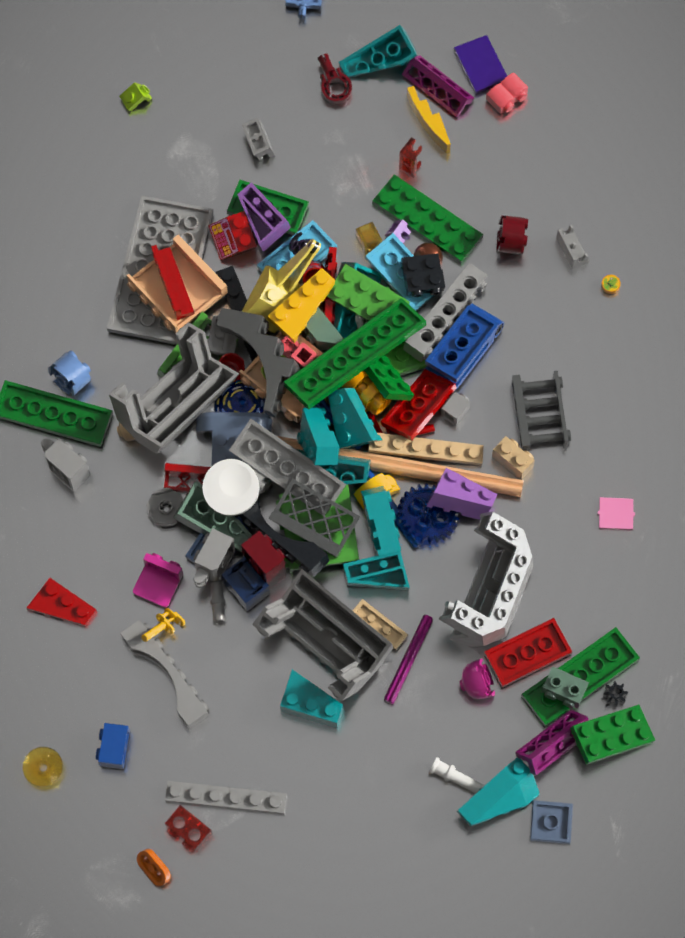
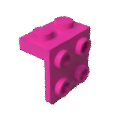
M146 553L143 559L145 566L133 588V594L166 608L169 606L183 577V570L177 562H167L158 554L152 553L151 555Z

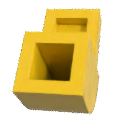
M383 473L372 477L354 493L363 509L364 504L361 495L363 490L384 486L386 491H390L391 495L397 494L400 491L396 480L390 474L384 476Z

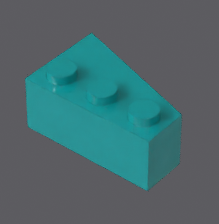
M303 408L301 428L297 434L298 444H300L314 465H337L339 445L334 431H330L328 428L330 420L325 419V408H311L309 410Z
M384 486L361 491L372 544L378 556L401 551L399 543L400 534L394 523V520H396L394 509L390 508L389 502H392L390 491H386Z
M292 669L280 704V710L283 713L337 729L343 713V704Z

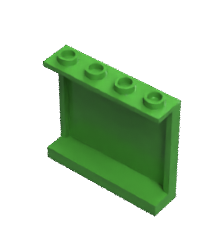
M347 484L335 502L352 511L349 486ZM283 493L279 494V500H276V505L280 501ZM301 500L293 501L296 512L307 509L306 504ZM291 502L282 504L279 511L285 515L293 513ZM333 505L326 514V517L337 515ZM310 510L312 521L323 519V515L315 510ZM307 511L296 514L299 523L305 524L310 522ZM348 514L340 516L343 527L352 524V516ZM294 515L289 516L290 518H292V519L295 520V516H294ZM338 517L327 520L329 531L341 528ZM325 521L314 524L315 532L319 534L327 532ZM280 526V530H284L285 537L292 540L309 542ZM355 527L338 558L326 552L330 561L325 566L359 560ZM342 531L330 533L332 541L340 545L343 539ZM284 558L286 562L285 567L289 568L290 573H293V570H300L297 563H291Z

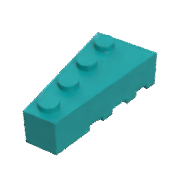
M296 449L297 451L308 457L305 451ZM338 455L337 465L319 466L345 484L366 483L369 479L371 460Z

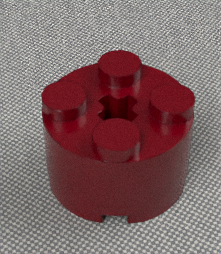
M501 215L499 225L502 226L497 231V252L523 254L528 239L527 235H524L525 230L528 228V219Z

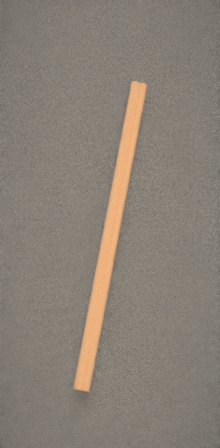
M277 436L293 448L303 450L300 444H298L297 439ZM339 449L338 454L341 456L370 459V469L373 471L438 482L444 470L448 468L494 493L521 497L524 480L353 449Z

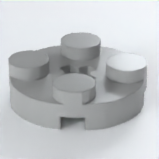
M161 488L152 493L149 501H147L146 509L149 518L155 525L169 527L179 522L173 516L183 501L182 495L170 488ZM164 503L171 506L169 511L161 510Z

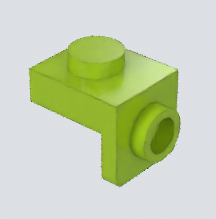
M135 82L119 96L129 111L134 110L142 101H150L152 99L149 95V89L144 84L141 85Z

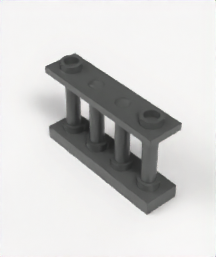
M558 370L554 371L553 380L524 382L521 381L520 375H512L511 383L521 449L529 452L530 445H533V443L562 440L563 448H567L568 441H571V432L566 428L560 389L563 388L562 377L558 376ZM554 387L555 397L533 400L523 398L525 390ZM557 405L558 415L532 418L526 416L525 410H528L529 407ZM559 422L561 430L560 433L532 436L528 432V427Z

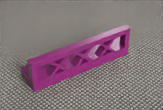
M420 55L411 59L402 73L404 77L455 117H459L464 107L471 104L474 100L472 95ZM413 66L418 69L419 77L414 78L409 74ZM428 77L431 79L432 88L424 86L423 78ZM438 88L445 90L446 98L441 99L438 97ZM450 99H456L461 103L457 110L452 108Z
M574 710L568 711L515 752L516 757L527 761L530 772L538 775L577 744L570 728L573 725L589 721L588 716ZM571 718H575L574 721L567 722ZM528 751H533L530 755L526 754Z

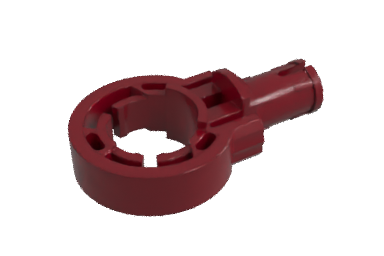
M324 54V57L322 55L319 56L317 59L324 74L320 75L323 98L331 104L346 102L352 93L351 80L341 72L340 68L335 69L332 66L328 54ZM335 82L342 83L345 87L344 92L339 95L332 94L330 97L331 92L328 87ZM347 84H348V86H349V91H348V93L346 94Z

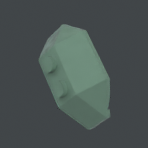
M319 307L303 330L307 341L312 345L314 344L319 350L328 351L344 339Z

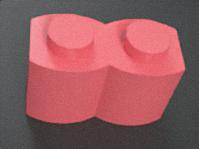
M513 72L486 94V100L499 114L508 113L514 107V103L521 102L527 97L528 87Z

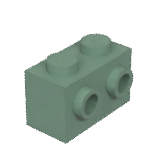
M552 666L542 688V693L551 700L558 699L562 701L566 707L578 708L589 682Z

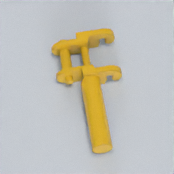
M165 608L163 614L159 613L156 615L160 623L144 633L141 638L144 642H147L162 630L167 632L169 629V633L173 634L175 630L169 622L172 621L176 624L181 622L180 626L183 627L185 621L177 612Z

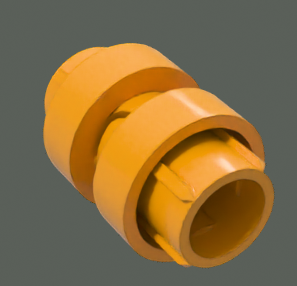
M364 370L342 386V388H355L365 407V412L370 411L373 415L380 414L392 400L383 397Z

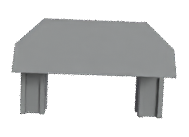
M189 322L175 334L182 360L174 365L166 375L161 377L153 387L148 389L141 398L139 392L134 389L128 394L126 385L123 382L109 394L117 420L139 444L155 454L165 449L220 397L239 375L236 371L211 357L205 332Z
M495 512L480 514V522L478 527L474 529V532L489 541L464 603L456 600L455 604L450 601L445 602V610L443 615L439 617L440 621L454 628L450 640L469 647L485 646L507 636L533 569L532 554L524 530Z
M303 569L300 570L283 597L265 606L253 623L257 631L266 637L285 629L289 632L290 637L302 643L307 651L314 653L321 663L327 664L333 669L339 680L329 685L328 689L332 691L336 698L342 701L358 692L393 649L391 642Z

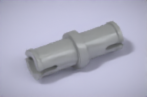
M223 582L210 583L212 596L210 605L212 606L214 623L225 622L224 605L226 603L225 599H223Z

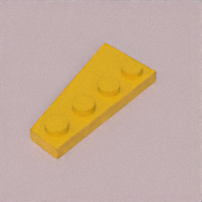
M321 268L268 315V320L295 343L301 331L307 326L310 318L316 313L320 303L324 301L335 285V279Z

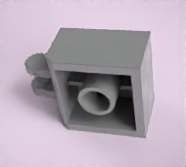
M47 437L42 439L41 446L45 452V458L47 459L50 471L73 491L77 490L90 477L86 458L79 453L77 455L72 451L73 447L67 441L63 443L58 439L54 442Z
M213 528L210 534L207 533L205 535L202 549H198L193 558L196 567V573L193 578L197 588L204 587L208 580L213 582L220 580L221 574L224 573L236 551L234 538Z

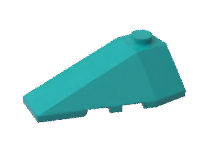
M517 757L458 809L457 813L471 827L488 821L495 816L507 814L518 808H524L540 795L534 775L530 772L529 767Z

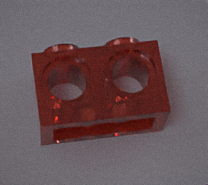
M181 805L165 822V826L168 828L166 832L174 839L179 837L183 841L181 844L189 851L193 849L198 852L212 835V830ZM177 820L185 821V825L182 828L174 826ZM193 832L201 834L197 841L190 839V835Z

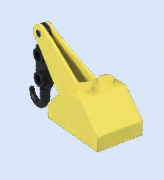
M302 232L297 233L289 243V250L295 256L279 270L271 266H265L242 312L264 316L269 322V333H275L278 328L268 320V315L300 288L298 282L321 248V244L314 239L298 241V238L302 236Z

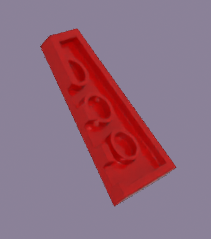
M329 247L325 260V271L335 279V273L337 272V247ZM326 297L323 301V313L334 325L335 313H332L333 307L335 308L336 302Z

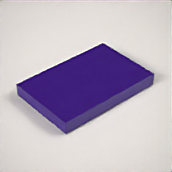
M487 35L454 47V52L475 94L493 88L507 77Z

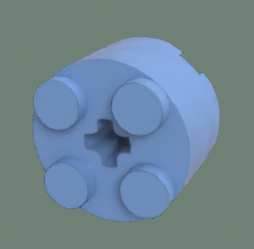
M71 350L64 353L48 367L50 376L54 375L56 378L54 380L55 384L68 395L72 393V396H74L91 381L90 367L86 363H81L77 355Z

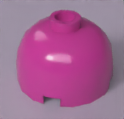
M483 659L467 664L462 672V680L459 681L463 692L466 691L470 697L479 700L495 695V690L491 691L490 685L494 684L487 664L482 665Z

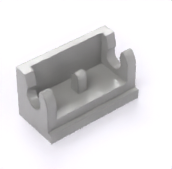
M258 117L242 124L254 157L257 156L258 160L262 161L263 155L268 154L270 158L275 156L263 124Z
M570 225L566 231L563 228L558 229L556 239L571 268L574 269L588 263V255L583 250L573 226Z

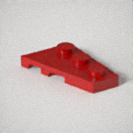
M52 578L47 580L26 608L32 612H39L46 616L63 619V621L84 627L87 626L97 613L94 607Z

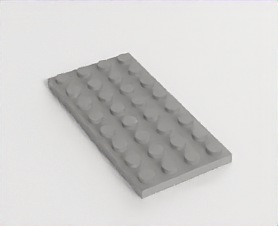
M141 195L107 325V332L178 344L176 333L173 330L169 331L165 327L163 319L161 317L157 318L152 313V308L140 300V295L136 291L132 292L127 285V275L130 274L132 277L154 260L151 246L157 245L158 250L168 248L173 244V238L177 235L202 259L209 232L208 225L211 224L214 212L212 208Z

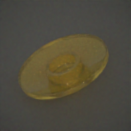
M49 747L33 749L26 755L23 761L24 776L31 784L40 787L49 786L56 782L63 770V762L60 755ZM46 765L47 770L40 771V767Z

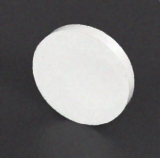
M226 459L217 462L208 470L203 480V495L206 502L214 511L222 515L236 516L245 513L255 504L259 495L260 486L256 473L248 464L240 460Z

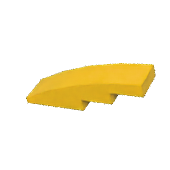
M408 87L407 98L422 127L435 143L446 153H449L451 143L440 114L432 115L427 99L419 101L415 87Z

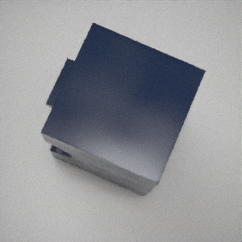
M245 557L221 574L223 584L236 596L246 611H249L270 594L269 585L264 582Z

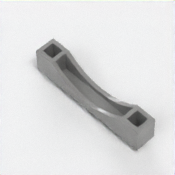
M139 619L120 633L121 637L132 653L154 661L169 675L176 689L178 716L187 728L191 730L209 717L207 712L209 707L203 699L199 701L196 697L198 693L193 685L190 684L188 686L185 682L186 676L182 670H176L173 665L175 661L169 653L165 655L162 651L164 647L158 638L154 640L153 637L147 642L142 640L141 636L151 628L147 623L143 624Z

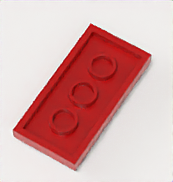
M426 369L410 386V390L414 394L411 401L398 400L380 421L383 427L411 441L456 390V383Z
M554 618L484 651V655L502 688L572 654V650Z

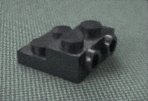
M438 253L401 258L407 296L421 297L425 293L438 295L444 291L445 281Z

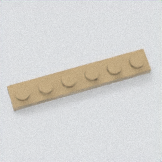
M377 433L381 436L382 441L368 445L369 453L479 466L483 463L484 445L417 437L411 441L401 435Z

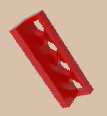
M157 245L151 246L153 258L176 319L179 320L194 315L193 306L171 248L158 250Z
M165 463L164 488H170L180 493H188L190 487L186 483L191 479H197L203 485L201 480H204L206 473L211 467ZM169 478H178L181 483L176 487L169 486Z

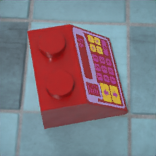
M245 211L208 225L220 261L254 250L257 247Z

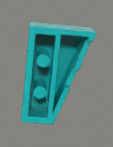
M355 388L338 389L328 396L339 449H349L382 441L381 436L377 434L373 427L374 423L366 414L365 407Z
M401 551L343 564L347 586L409 591L410 586Z

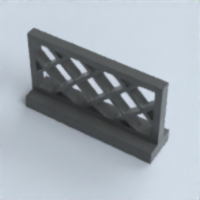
M293 478L276 508L269 516L271 521L309 542H314L318 547L337 558L360 518L359 515ZM294 484L301 487L303 496L292 498L290 490ZM317 496L320 505L309 508L306 497ZM304 498L307 509L296 512L293 501ZM291 502L293 513L285 515L279 511L282 504ZM333 505L337 515L326 517L323 507ZM321 508L323 519L312 521L310 510ZM307 511L310 522L305 524L299 523L296 514ZM348 514L354 517L351 525L342 526L340 516ZM294 515V516H295V520L292 519V518H290L289 516ZM338 517L341 528L329 531L327 520ZM325 521L327 532L320 534L315 532L314 524ZM342 531L343 539L340 545L332 541L330 533Z

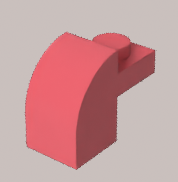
M287 336L281 340L284 344L283 355L294 359L299 365L300 370L314 361L318 355L304 342L301 345L297 341L293 343Z

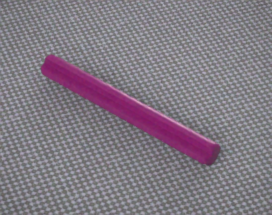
M423 615L384 697L386 702L390 704L395 702L433 622L432 617Z

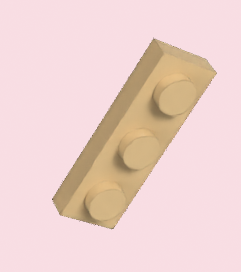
M362 599L353 609L354 613L391 642L395 651L407 639L408 634L365 600Z

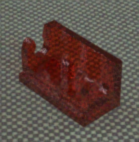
M411 137L400 151L399 169L414 178L416 172L421 167V161L417 163V157L422 151V146H419L414 151L413 146L416 140Z

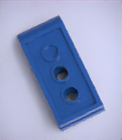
M470 304L425 360L427 365L425 369L456 383L457 390L494 342V338L500 334L504 327V322L475 304Z

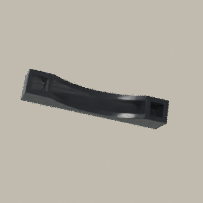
M258 498L248 511L235 516L241 517L243 519L242 522L249 529L253 527L257 532L260 531L263 535L267 534L273 542L271 545L275 549L279 548L289 562L297 563L300 570L303 569L312 577H315L330 561L327 553L314 542L292 540L273 530L261 514Z

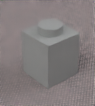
M454 392L442 407L441 415L457 426L470 409L471 402L469 398L464 394Z

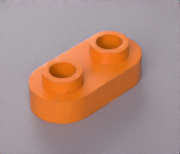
M145 849L138 853L137 863L153 884L162 886L169 882L170 871L153 850Z

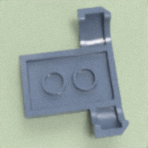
M206 412L196 418V433L212 432V467L217 462L226 459L243 461L230 452L229 449L250 419H253L271 433L273 420L264 413Z

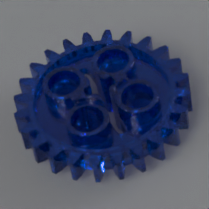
M427 483L424 488L420 484L417 485L416 489L411 487L409 492L406 491L404 497H401L397 507L399 510L397 516L401 517L398 523H404L402 530L408 529L407 536L414 534V540L420 537L421 543L425 539H428L429 544L432 543L433 539L437 543H439L440 538L445 541L447 535H452L460 519L457 517L460 512L452 510L446 512L443 511V508L436 506L432 508L426 507L436 487L435 484H433L432 488H429ZM412 505H416L420 509H415ZM437 518H442L444 522L438 521ZM419 522L424 523L426 526H421Z

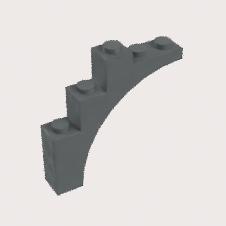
M221 308L216 326L222 332L234 335L247 342L259 355L266 377V399L263 410L268 416L276 418L277 412L281 410L282 396L287 391L284 381L300 370L299 365L294 359L280 357L284 352V344L279 337L265 335L269 329V322L264 316Z

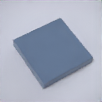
M533 800L530 841L570 845L573 804Z

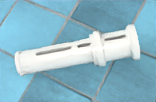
M436 757L429 771L430 774L435 773L444 778V781H452L475 794L485 786L455 770L454 765L449 766L440 761L439 757Z

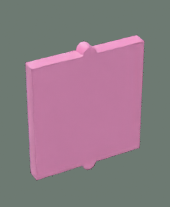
M599 498V511L597 513L599 515V529L633 530V517L635 516V512H633V499Z

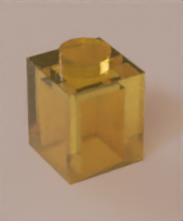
M373 222L356 228V238L365 255L382 242Z

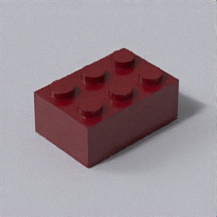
M258 531L241 544L242 555L264 582L269 585L270 590L286 577L285 556L279 548L275 549L271 545L273 542L267 534L263 535Z

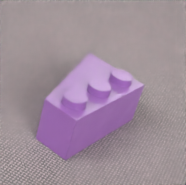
M252 182L237 194L259 246L264 252L288 231L291 226L286 218Z
M446 468L426 507L432 508L436 506L443 508V511L446 512L452 510L460 512L462 516L480 520V514L490 511L498 494Z

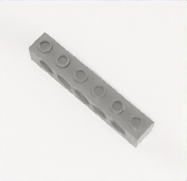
M469 262L424 318L426 326L406 340L403 350L420 362L425 357L428 358L434 350L433 347L436 344L438 345L445 332L451 328L457 317L465 310V307L475 301L477 292H482L487 285L485 281L488 275ZM455 298L460 299L461 302H457V301H455L454 299H455ZM443 312H449L451 315H446ZM422 338H427L429 342L423 341Z

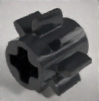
M614 681L611 687L606 685L605 688L608 692H604L603 697H607V705L613 703L617 707L619 702L625 703L626 700L623 696H627L628 691L623 690L624 684L620 686ZM616 691V694H619L618 697H615L612 692Z

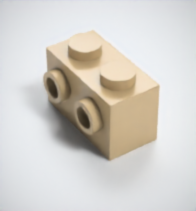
M505 436L493 449L492 458L519 480H522L534 467L535 460L533 455L528 451H523L512 438L509 439Z

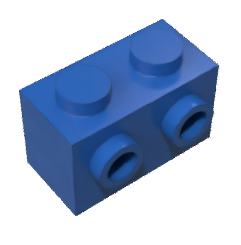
M104 723V729L101 728L99 732L101 747L96 750V760H98L100 766L124 769L130 733L128 726Z

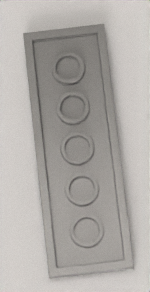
M253 419L249 420L229 449L230 452L285 490L293 478L335 502L347 485L321 466L314 465L308 457ZM294 484L290 493L295 497L303 496L301 487ZM317 496L306 497L308 506L315 507L320 505ZM332 505L323 507L325 516L332 507ZM321 508L314 509L315 511L323 515Z

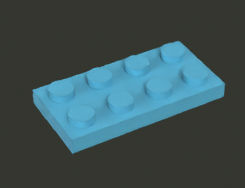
M314 220L297 232H302V236L298 238V241L314 239L321 244L320 250L312 260L321 262L326 258L329 247H337V244ZM295 235L259 262L257 268L261 272L265 266H271L276 270L282 268L295 256L289 250V243Z
M392 233L369 252L365 259L398 295L410 301L409 305L417 311L435 295L425 293L421 297L407 296L401 258L414 255Z

